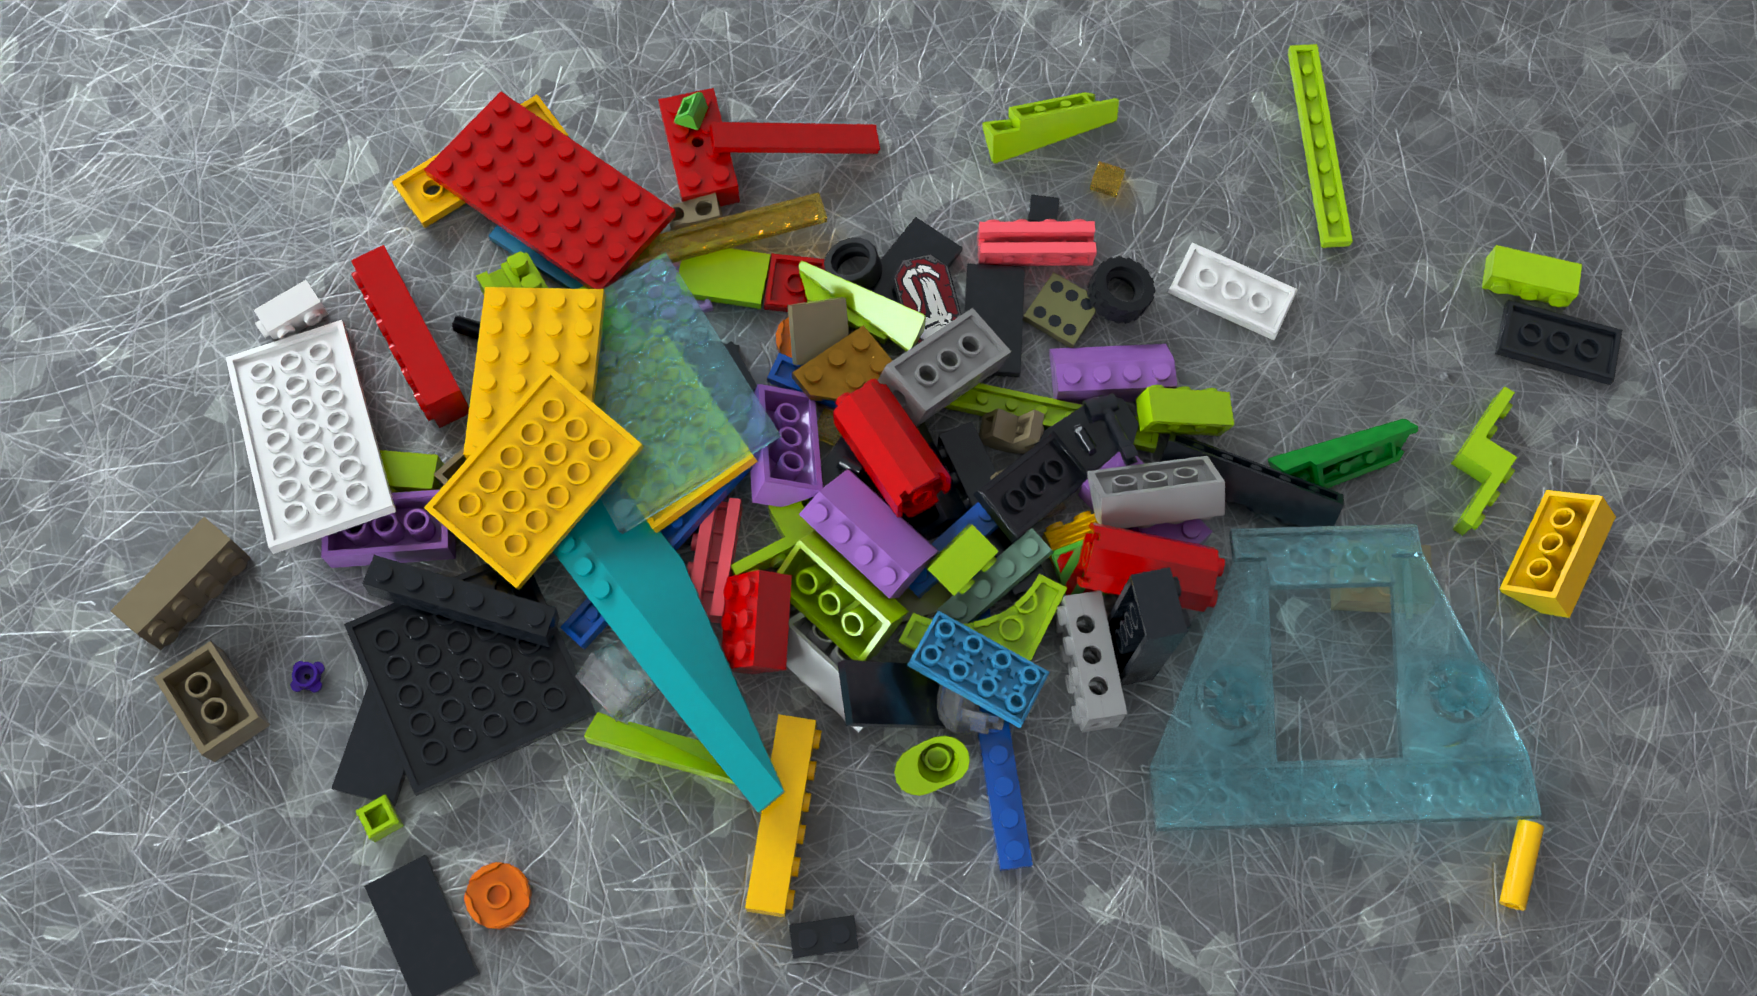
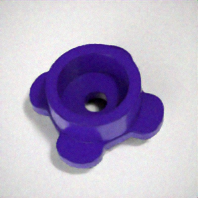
M303 661L296 662L292 671L293 681L290 684L292 690L295 692H300L301 690H311L313 693L319 692L323 686L320 681L321 674L325 671L324 665L321 662H315L314 664ZM310 674V678L306 680L305 676Z

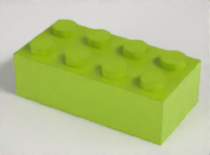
M816 530L797 541L777 573L792 575L790 603L852 660L869 661L876 656L909 612L895 598L889 599Z

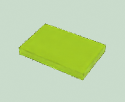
M685 242L674 290L675 296L682 295L685 298L703 301L709 299L711 302L761 309L771 254Z

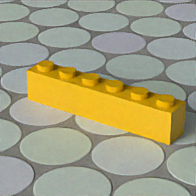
M778 714L771 761L785 792L761 812L745 905L747 912L785 917L787 909L793 910L796 890L790 889L792 876L798 877L801 857H795L797 844H804L806 825L801 824L802 813L809 812L812 793H807L806 789L808 780L814 781L817 762L811 761L813 749H819L822 730H816V720Z

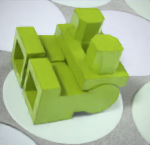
M520 251L509 256L506 262L500 264L501 269L490 274L485 271L476 275L483 295L485 287L548 288L527 252L523 253Z

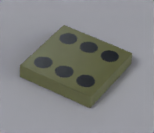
M1053 272L1024 314L1023 321L1069 348H1074L1097 312L1091 306L1086 290Z

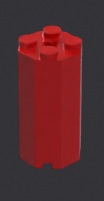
M874 378L867 381L863 387L851 393L846 392L836 399L835 403L838 407L833 411L834 425L897 518L902 517L903 512L907 517L918 515L939 501L936 495L941 490L944 494L950 490L951 476L886 384H880Z
M1090 522L1089 528L1093 533L1085 534L1078 562V569L1084 570V577L1077 576V584L1080 587L1120 595L1130 575L1170 567L1173 577H1177L1180 582L1181 596L1179 601L1181 608L1205 612L1207 607H1215L1218 597L1215 585L1217 577L1222 576L1225 567V559L1219 558V551L1217 549L1196 543Z

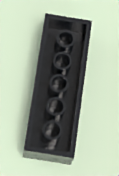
M1170 567L1130 575L1107 618L1121 686L1153 680L1188 633L1187 629L1190 628L1189 614L1186 609L1181 608L1179 601L1181 596L1180 582L1177 577H1173Z

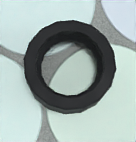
M860 237L841 240L832 246L825 256L824 266L827 272L863 288L870 289L881 277L882 264L875 246L869 240ZM866 257L869 259L867 266L859 273L841 275L837 272L841 264L850 258Z

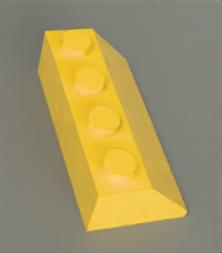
M1546 490L1499 590L1542 614L1570 618L1616 518L1604 497Z

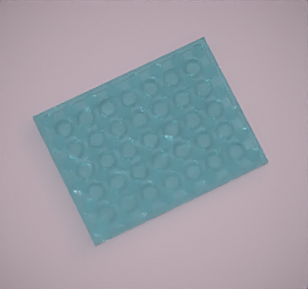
M666 252L604 289L606 298L594 404L644 445V448L600 497L621 534H624L712 480L748 455L756 453L781 437Z

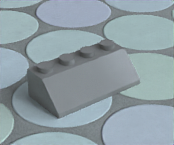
M1208 456L1087 471L1094 514L1098 524L1122 529L1131 527L1149 528L1154 524H1180L1184 520H1210L1215 516L1225 515V481Z
M800 612L789 619L786 666L845 721L838 662L852 659ZM875 656L869 660V661L881 662V661H880L879 659H877ZM853 727V728L859 733V732H860L861 730H863L865 727Z

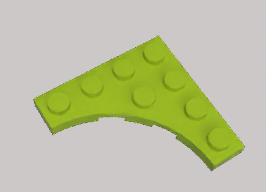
M1039 573L1033 585L1013 606L998 615L964 625L1031 661L1067 587ZM913 612L898 642L916 650L932 619Z

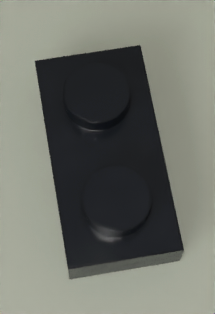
M854 915L789 925L793 959L859 950Z

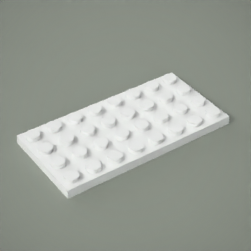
M342 320L226 357L268 548L273 554L396 512L347 330Z

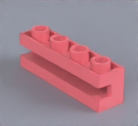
M991 219L979 222L977 233L978 264L1000 266H1093L1097 253L1096 242H1093L1095 221H1085L1083 219L1057 221L1047 219L1042 222H1029L1025 219H1019L1014 222H1000L999 220Z
M729 497L728 502L722 501L700 524L699 532L693 533L691 551H695L694 562H688L687 569L698 591L703 608L713 623H721L725 609L723 590L727 577L732 576L730 565L734 563L743 510L742 500Z

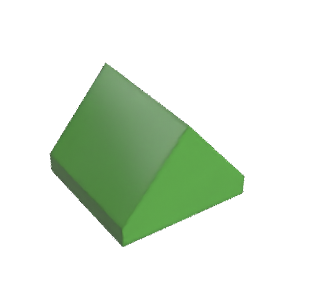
M701 92L683 98L674 119L676 124L699 131L708 109L706 100Z

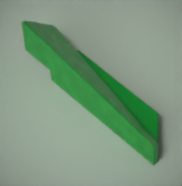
M1400 419L1268 458V463L1273 469L1319 486L1330 488L1399 461L1404 454L1402 446L1409 435L1418 432V426L1407 419Z

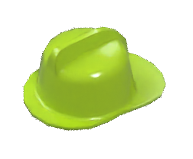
M944 735L928 738L902 753L895 766L896 782L903 791L910 795L921 796L929 794L956 782L964 776L970 762L969 753L965 745L955 737Z

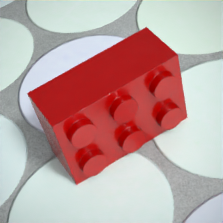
M757 570L727 577L723 590L725 609L721 620L723 629L722 649L732 672L753 675L786 670L792 575Z

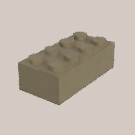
M203 517L110 611L138 636L159 650H162L165 646L170 645L176 640L179 631L188 622L194 621L200 615L202 608L211 599L221 594L224 585L233 576L240 574L245 569L251 557L207 518Z

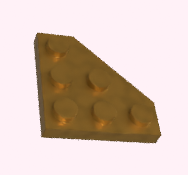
M861 326L792 372V378L810 400L822 401V399L836 401L840 395L846 392L851 393L863 387L867 381L874 378L878 380L885 366L893 360L868 330Z

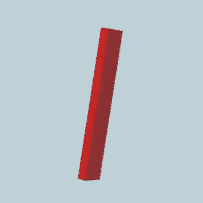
M711 122L709 127L713 152L878 154L880 150L876 124Z

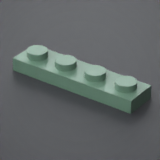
M1031 528L996 558L997 561L986 572L981 571L973 578L974 584L964 594L961 595L958 592L955 596L953 595L938 610L962 624L973 623L1054 552L1035 530Z

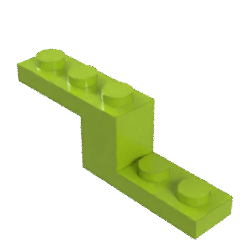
M1506 386L1493 398L1451 462L1452 465L1482 483L1453 527V530L1462 536L1471 528L1476 530L1486 517L1482 511L1486 505L1491 507L1501 493L1497 490L1500 483L1506 484L1515 472V469L1511 466L1517 457L1490 440L1498 429L1494 425L1497 419L1503 420L1513 406L1509 401L1515 392Z
M809 499L784 507L768 505L769 516L782 538L731 564L733 576L757 570H766L771 566L773 569L781 567L797 541L815 531L799 515L809 503Z

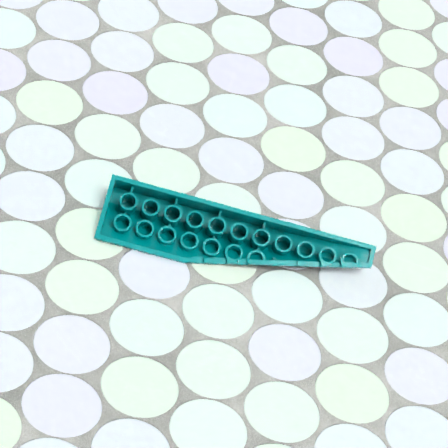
M617 478L556 547L553 553L673 708L757 812L761 813L785 792L769 754L765 750L760 733L748 711L749 708L744 697L741 695L736 678L719 639L710 624L711 621L703 608L698 591L689 576L684 560L661 532L655 533L623 484Z

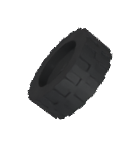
M1122 256L1111 257L1105 262L1103 261L1090 278L1087 285V296L1090 299L1091 306L1096 309L1099 315L1104 316V319L1115 321L1114 323L1119 324L1120 322H1125L1126 324L1132 320L1136 321L1153 301L1155 297L1153 296L1155 293L1154 280L1150 277L1149 271L1143 268L1139 262H1135L1131 258H1122ZM1114 278L1125 281L1134 291L1133 299L1125 302L1114 297L1108 290L1109 281Z

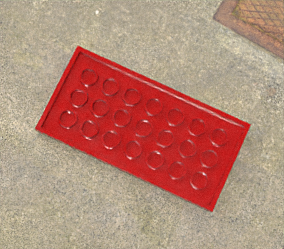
M501 91L424 169L428 177L586 288L604 289L605 293L676 216L674 208Z

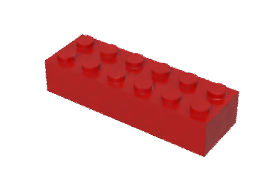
M382 245L352 259L351 262L356 271L351 273L361 290L371 313H373L381 333L388 342L394 358L398 362L408 385H410L416 401L428 421L434 419L438 427L441 428L468 415L469 405L385 246Z

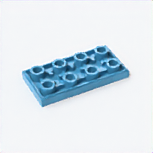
M937 611L907 665L1018 728H1021L1050 673L940 611Z

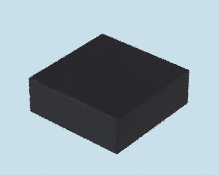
M1031 194L1028 221L1057 220L1060 198Z

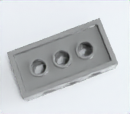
M971 308L887 364L878 381L880 384H886L917 427L998 371L1011 351L979 314Z
M1093 591L1064 596L1060 606L1057 607V615L1053 616L1056 634L1061 633L1063 645L1059 646L1061 661L1063 664L1067 663L1069 675L1065 676L1068 693H1073L1075 705L1072 706L1074 724L1080 725L1081 733L1118 727L1127 715V709L1102 592Z

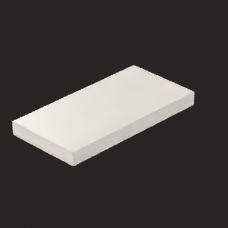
M1192 242L1168 293L1275 340L1298 289Z

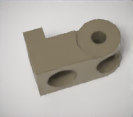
M716 193L671 206L675 209L676 216L669 225L671 233L675 236H685L694 231L697 232L713 228L714 231L725 229L722 209Z

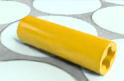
M1529 820L1517 821L1499 903L1505 907L1515 910H1526L1544 826Z

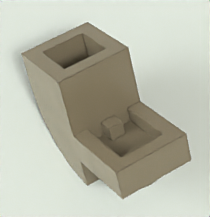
M995 409L983 415L979 437L983 445L1013 454H1025L1042 437L1045 414L1032 410L1018 417L1002 409Z

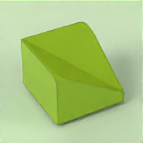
M386 794L355 810L369 839L374 842L404 826Z

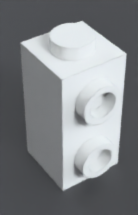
M307 280L254 309V312L260 319L255 323L265 338L271 336L274 341L296 335V333L306 327L316 325L323 317L328 315V312Z

